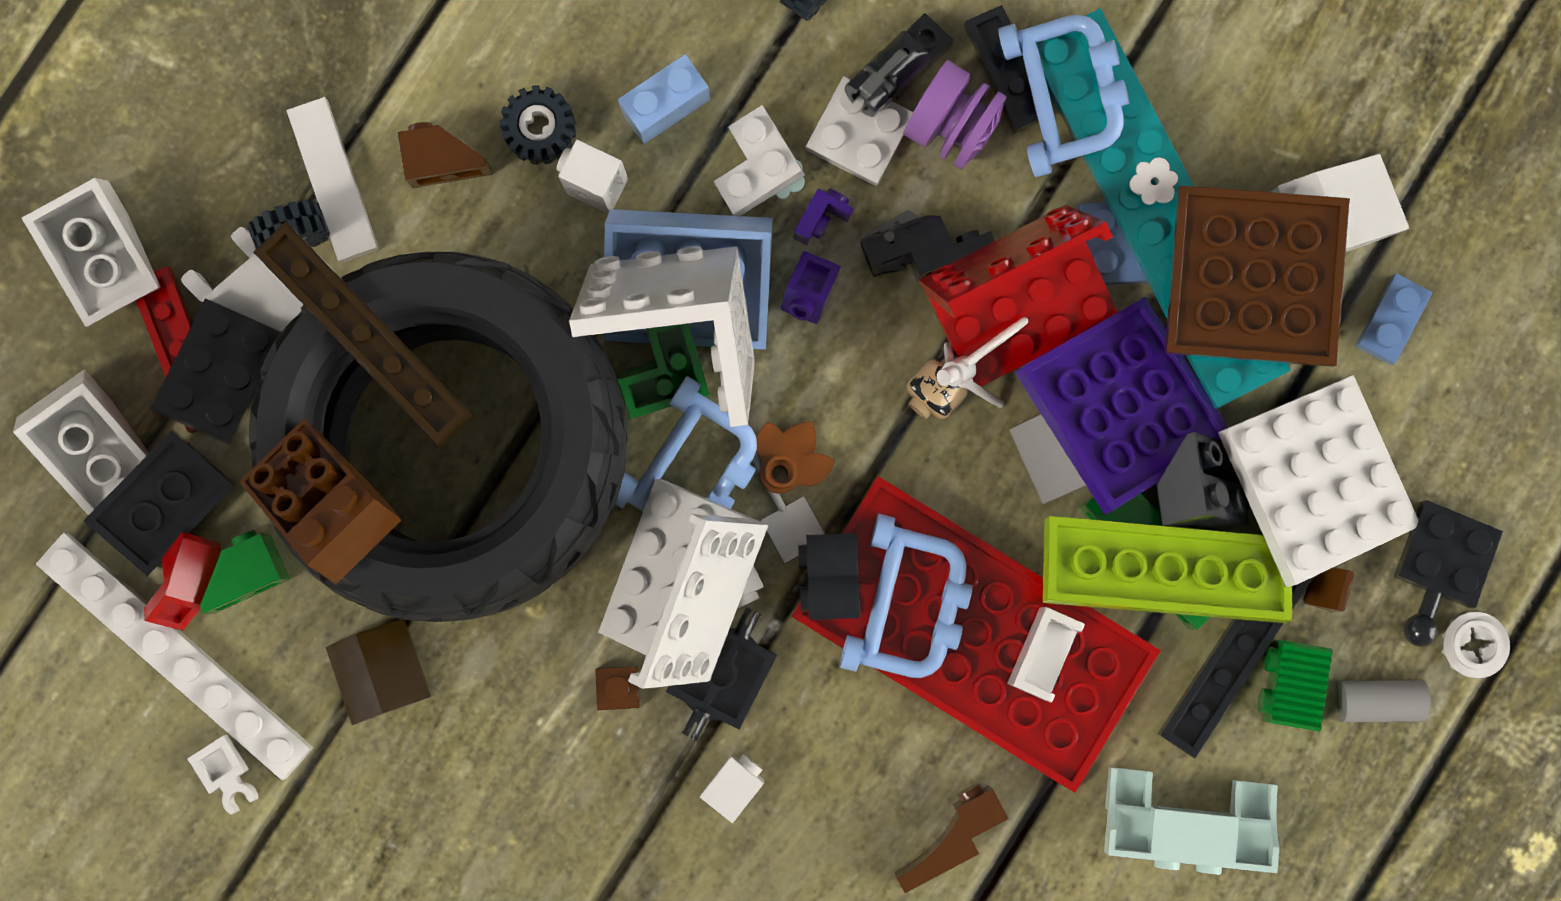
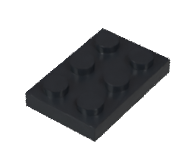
M205 298L158 392L151 411L230 445L259 384L264 360L281 331Z
M172 429L86 517L84 522L148 577L162 562V557L182 532L189 534L236 484L177 431Z

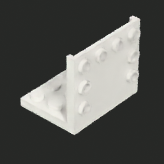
M690 246L679 249L677 254L661 256V253L658 251H649L638 254L636 259L620 261L619 257L609 256L597 259L594 262L595 264H590L569 320L572 337L714 320L715 346H711L714 372H720L721 386H718L720 411L728 412L731 427L748 425L755 359L738 247L702 250L699 246Z
M655 479L598 633L647 655L641 672L631 673L628 682L646 689L710 681L767 531V524L668 481Z

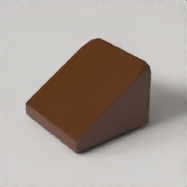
M1333 567L1314 576L1306 588L1303 599L1304 603L1330 612H1343L1346 609L1355 575L1353 574L1354 572Z

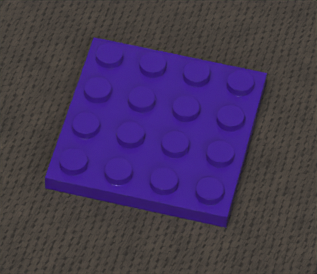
M1145 297L1024 365L1015 372L1104 515L1158 483L1187 434L1196 432L1221 440L1218 432L1229 428L1218 410L1213 406L1209 396L1184 357L1178 354H1165L1166 329Z

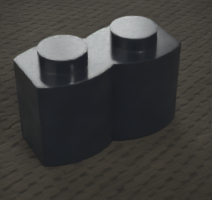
M857 533L806 535L807 544L798 545L799 570L808 569V586L800 587L801 612L809 611V620L860 618Z

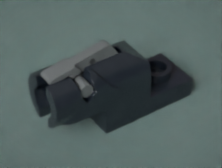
M924 13L907 31L903 30L845 85L847 97L853 104L860 96H863L866 99L867 106L862 110V113L874 117L894 98L898 100L952 46L954 39Z
M907 210L866 233L861 239L860 245L873 277L908 270L906 265L910 264L918 282L919 279L931 274L936 269L951 264L995 240L991 231L980 235L978 230H973L956 238L957 244L952 245L941 216L926 215L918 217Z

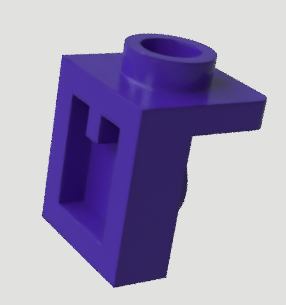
M817 189L794 230L793 239L806 246L809 244L812 236L820 239L831 219L825 215L826 211L848 222L854 209L848 205L849 199L832 189H828L827 192Z
M803 251L786 287L781 310L790 313L796 319L818 324L841 266Z

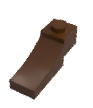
M977 783L957 794L960 800L952 804L956 812L940 837L918 858L895 872L904 893L977 856L979 852L972 838L1009 819L993 788L989 785L982 788Z

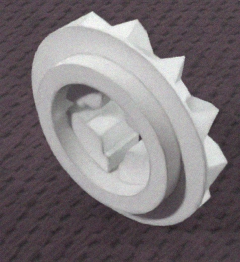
M1466 612L1450 620L1449 627L1442 634L1444 639L1442 653L1450 663V668L1465 677L1485 678L1491 676L1503 667L1509 656L1510 641L1506 629L1501 622L1486 613ZM1472 633L1475 639L1490 640V643H1486L1483 647L1478 648L1477 657L1473 651L1461 649V646H1465V643L1471 641L1470 634Z

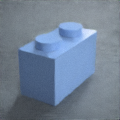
M685 54L617 100L622 114L642 143L645 144L710 101L709 87Z

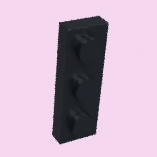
M1003 5L966 20L964 27L995 94L999 91L1007 96L1002 109L1015 134L1039 123L1023 56L1007 60L1003 53L998 28L1011 25Z

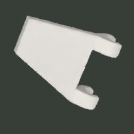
M243 227L233 232L231 238L249 259L215 289L209 285L200 273L189 270L182 276V283L200 301L204 302L206 298L281 332L302 311L300 308L303 304L253 253L256 249L251 235Z

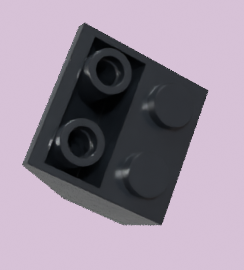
M1196 432L1187 434L1157 484L1163 526L1226 531L1249 525L1247 512L1249 511L1250 504L1222 441Z

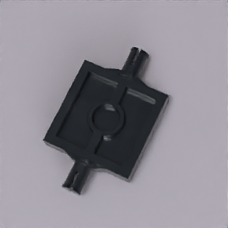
M745 607L736 628H729L710 681L668 686L666 690L667 693L684 701L693 711L684 730L681 732L688 737L695 722H697V726L690 737L693 740L698 741V737L707 719L721 720L740 730L777 657V654L759 646L750 637L762 614L755 611L750 622L746 625L752 609Z

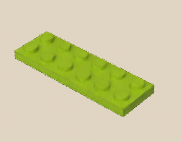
M1049 516L1044 519L1043 603L1278 623L1292 621V586H1285L1263 535Z

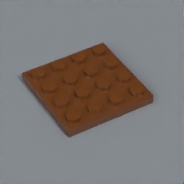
M1180 185L1177 193L1165 354L1328 367L1337 366L1350 198Z

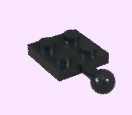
M1428 500L1422 501L1416 513L1418 518L1417 527L1411 530L1394 574V578L1426 590L1418 614L1409 617L1403 629L1407 641L1417 647L1428 646L1436 640L1438 626L1434 618L1442 597L1468 608L1477 607L1503 531Z

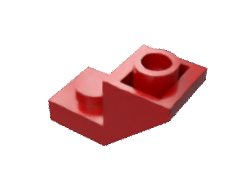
M185 532L179 535L162 557L164 583L144 607V621L181 631L186 628L201 609L200 604L221 551L219 542Z

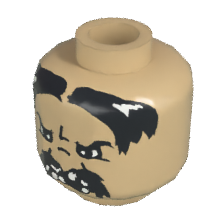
M945 358L940 362L928 360L907 383L908 393L912 397L908 404L925 420L930 415L937 419L948 418L967 396V389L958 385L942 386L937 381V373L942 370Z

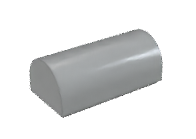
M1337 680L1339 722H1424L1429 718L1431 708L1430 692L1424 680Z

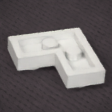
M761 105L728 127L748 160L713 182L734 216H742L805 174L766 109Z

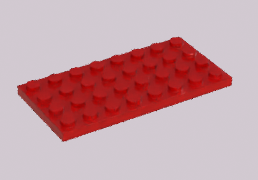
M877 476L842 533H857L860 618L809 620V611L801 612L800 602L791 617L842 649L847 635L864 639L886 554L885 549L870 546L878 514L894 517V526L942 538L954 543L963 552L967 563L964 583L973 586L968 608L962 609L958 607L954 624L962 626V635L957 650L948 648L941 667L932 675L923 678H912L880 669L876 670L1076 793L1161 650L1091 607L1043 603V577ZM904 547L878 652L912 661H922L928 656L933 630L942 604L943 590L950 572V564L945 557ZM1040 607L1050 608L1085 624L1082 632H1077L1051 692L1055 695L1052 703L1007 684Z

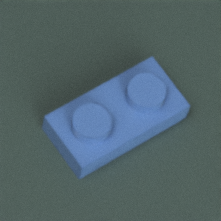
M1397 273L1392 275L1355 347L1389 365L1395 364L1433 292Z

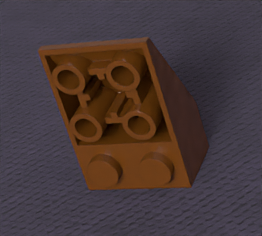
M305 418L239 481L303 561L335 584L402 520L371 484Z

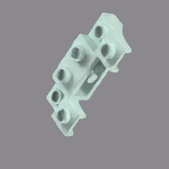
M1109 767L1105 809L1108 810L1104 846V853L1107 855L1154 860V867L1168 870H1179L1180 863L1196 865L1197 872L1217 875L1222 873V868L1269 873L1278 872L1280 847L1277 833V785L1232 780L1230 813L1151 805L1153 772Z

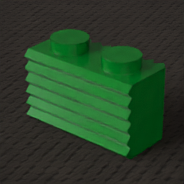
M1274 640V647L1267 648L1264 658V670L1270 672L1268 686L1261 689L1258 697V712L1263 713V722L1321 731L1333 649L1285 640Z

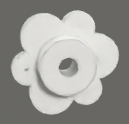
M1155 158L1150 164L1141 162L1137 165V175L1132 177L1129 187L1134 194L1141 195L1143 203L1147 205L1153 204L1156 200L1160 203H1167L1174 197L1175 191L1173 186L1177 183L1178 176L1175 172L1169 171V163L1165 159ZM1151 180H1155L1157 184L1152 185Z

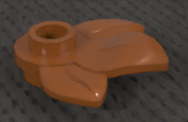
M810 421L795 424L784 433L774 424L767 422L756 437V451L762 461L759 469V478L762 485L772 493L785 494L793 490L796 485L815 486L829 475L835 464V460L831 457L814 453L816 449V434L814 424ZM773 468H783L786 471V479L783 481L775 480L772 476Z

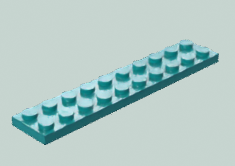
M1099 8L1085 16L1090 17L1100 26L1105 42L1114 40L1120 64L1112 66L1115 82L1124 80L1130 104L1121 106L1124 126L1119 138L1111 146L1083 155L1082 157L1139 263L1166 318H1168L1177 193L1180 185H1194L1103 11ZM1073 31L1037 42L1049 94L1073 140L1101 133L1106 128L1107 117L1100 97L1099 85L1086 36L1082 32ZM1155 158H1163L1169 163V171L1175 172L1178 176V181L1173 186L1175 191L1174 197L1167 203H1160L1156 200L1153 204L1147 205L1143 203L1141 195H1136L1131 191L1129 187L1130 180L1133 176L1137 175L1136 167L1139 163L1147 162L1150 164ZM1151 180L1152 185L1157 184L1155 180ZM1186 355L1215 409L1291 371L1287 363Z

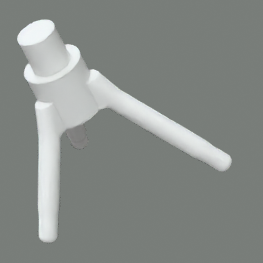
M1022 317L969 356H960L954 359L953 349L949 342L945 343V364L942 370L937 373L939 384L942 386L958 385L972 391L991 404L1002 408L1004 406L1003 400L973 382L972 378L976 374L975 364L1027 325L1028 319Z

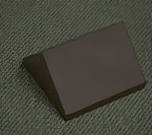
M405 619L356 633L325 647L352 725L431 697Z

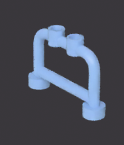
M1079 14L1065 16L1019 31L1015 23L998 28L1005 58L1010 60L1023 56L1043 137L1042 142L1027 146L1030 165L1035 177L1052 173L1051 164L1103 150L1111 146L1119 138L1124 126L1121 106L1130 104L1124 80L1115 82L1112 66L1120 64L1114 40L1105 42L1100 26L1093 19ZM1073 31H1079L1088 40L1100 97L1107 117V125L1099 134L1061 144L1037 42Z
M686 376L669 405L683 412L682 416L640 481L628 473H624L615 505L623 508L628 502L644 511L655 479H661L701 415H704L736 435L740 440L738 452L733 456L721 478L706 497L731 509L735 500L729 494L735 485L744 489L756 470L755 467L750 465L757 450L756 436L749 425L731 427L728 412H721L718 404L698 393L701 384Z
M878 514L870 546L885 549L886 554L865 637L861 639L847 635L839 668L856 672L860 664L907 677L923 678L932 675L941 667L948 648L957 650L959 646L962 626L954 624L958 607L962 609L968 608L973 588L972 585L964 583L967 563L963 552L954 543L942 538L894 526V517ZM905 546L941 555L950 564V572L943 590L938 620L932 634L930 652L922 661H912L878 652Z

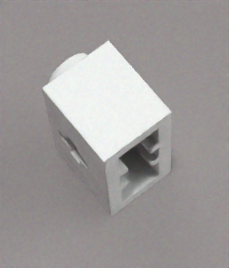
M576 140L572 150L566 148L563 151L557 164V171L560 172L558 177L566 193L607 214L610 209H614L628 181L621 160L579 140Z

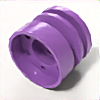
M947 60L918 103L903 131V135L924 148L929 146L938 135L944 137L945 141L939 157L945 160L953 147L957 145L962 150L953 165L963 170L968 162L980 154L1000 122L1003 104L1007 96L998 91L989 106H986L981 102L990 86L983 83L972 96L965 93L971 74Z

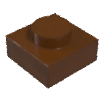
M638 666L595 669L597 711L640 708L639 687L628 682L631 673H638Z

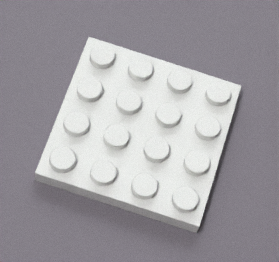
M1354 375L1218 432L1286 587L1297 585L1417 527L1418 518Z

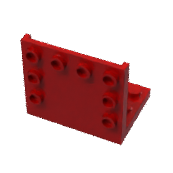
M1064 205L919 279L956 358L971 355L1022 317L1028 319L1027 325L975 364L976 374L972 378L974 383L982 387L1037 359L1118 312L1086 241L1094 237L1104 241L1113 238L1106 221Z

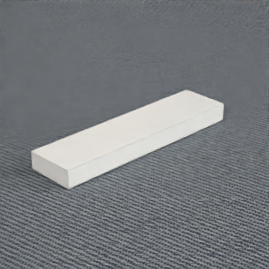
M323 97L286 110L317 201L328 226L330 239L338 261L344 263L378 251L379 247L328 100Z

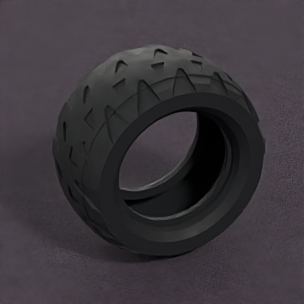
M429 251L409 253L371 262L358 270L342 276L341 278L410 350L438 341H469L492 347L515 360L527 376L539 407L541 442L538 459L533 474L519 498L503 515L488 526L457 539L438 542L417 541L392 529L337 584L309 567L273 524L277 534L303 567L334 593L369 610L391 617L429 622L471 620L512 609L540 595L571 571L594 545L602 532L601 529L612 513L624 477L627 419L620 386L606 352L595 335L572 337L569 320L574 308L559 294L545 286L532 275L494 259L460 252ZM304 305L300 308L302 311L290 321L274 341L261 368L260 373L262 376L254 393L250 409L249 448L251 449L252 469L304 418L351 464L349 435L353 414L359 399L373 377Z

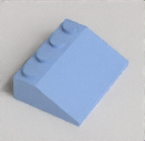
M610 209L605 221L604 257L616 256L621 261L636 259L638 254L649 251H658L662 256L677 254L679 249L690 246H699L702 250L737 246L753 349L766 350L773 218ZM714 320L689 323L695 346H715ZM646 328L603 333V341L650 343Z

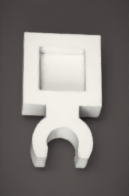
M228 735L220 737L188 758V761L209 794L219 789L222 790V804L229 814L232 815L240 811L234 800L237 792H242L249 802L258 799L256 789L251 784L242 782L239 777L247 772L249 768Z

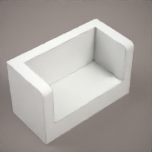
M1040 607L1007 684L1052 703L1055 695L1051 692L1077 632H1082L1085 624L1050 608Z

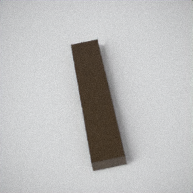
M287 222L282 224L253 252L438 446H442L473 416Z

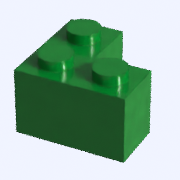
M689 323L646 328L656 360L618 371V382L630 419L672 407L669 403L686 376L701 384L698 393L703 396L710 395Z

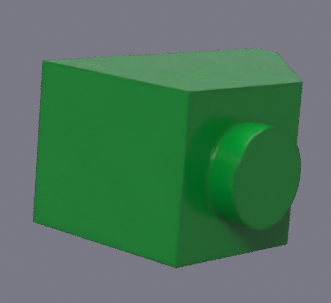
M255 530L248 531L233 538V546L221 551L200 604L203 614H216L290 580L271 535L261 533L257 535Z

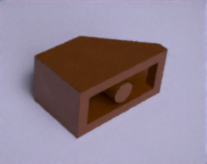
M418 122L409 125L408 130L398 132L404 176L412 188L492 175L491 166L485 157L439 125L433 126L430 122Z

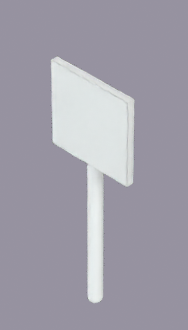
M755 452L752 463L759 474L762 462ZM768 491L778 511L761 521L768 525L767 532L784 563L799 556L798 545L807 544L806 535H823L824 532L804 497L786 506L779 494Z

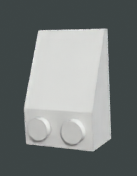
M1380 154L1306 175L1279 185L1271 191L1275 193L1350 198L1346 252L1410 229Z
M93 178L22 217L23 222L85 327L97 323L161 288L131 219L108 180Z
M85 369L16 418L13 433L88 515L149 454L113 401Z

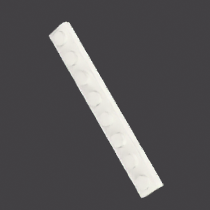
M63 533L36 563L39 568L281 780L287 779L314 748L180 630L144 621V607L148 602L69 533Z

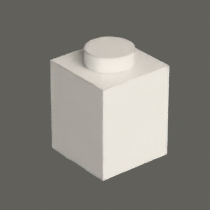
M732 754L703 790L700 798L733 824L764 784V779L759 776L763 769L744 754L740 759Z

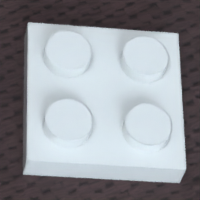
M843 76L812 133L805 150L877 187L904 137L903 131L913 112L891 101L874 117L862 113V110L867 106L866 99L860 96L852 104L845 93V85L850 79Z

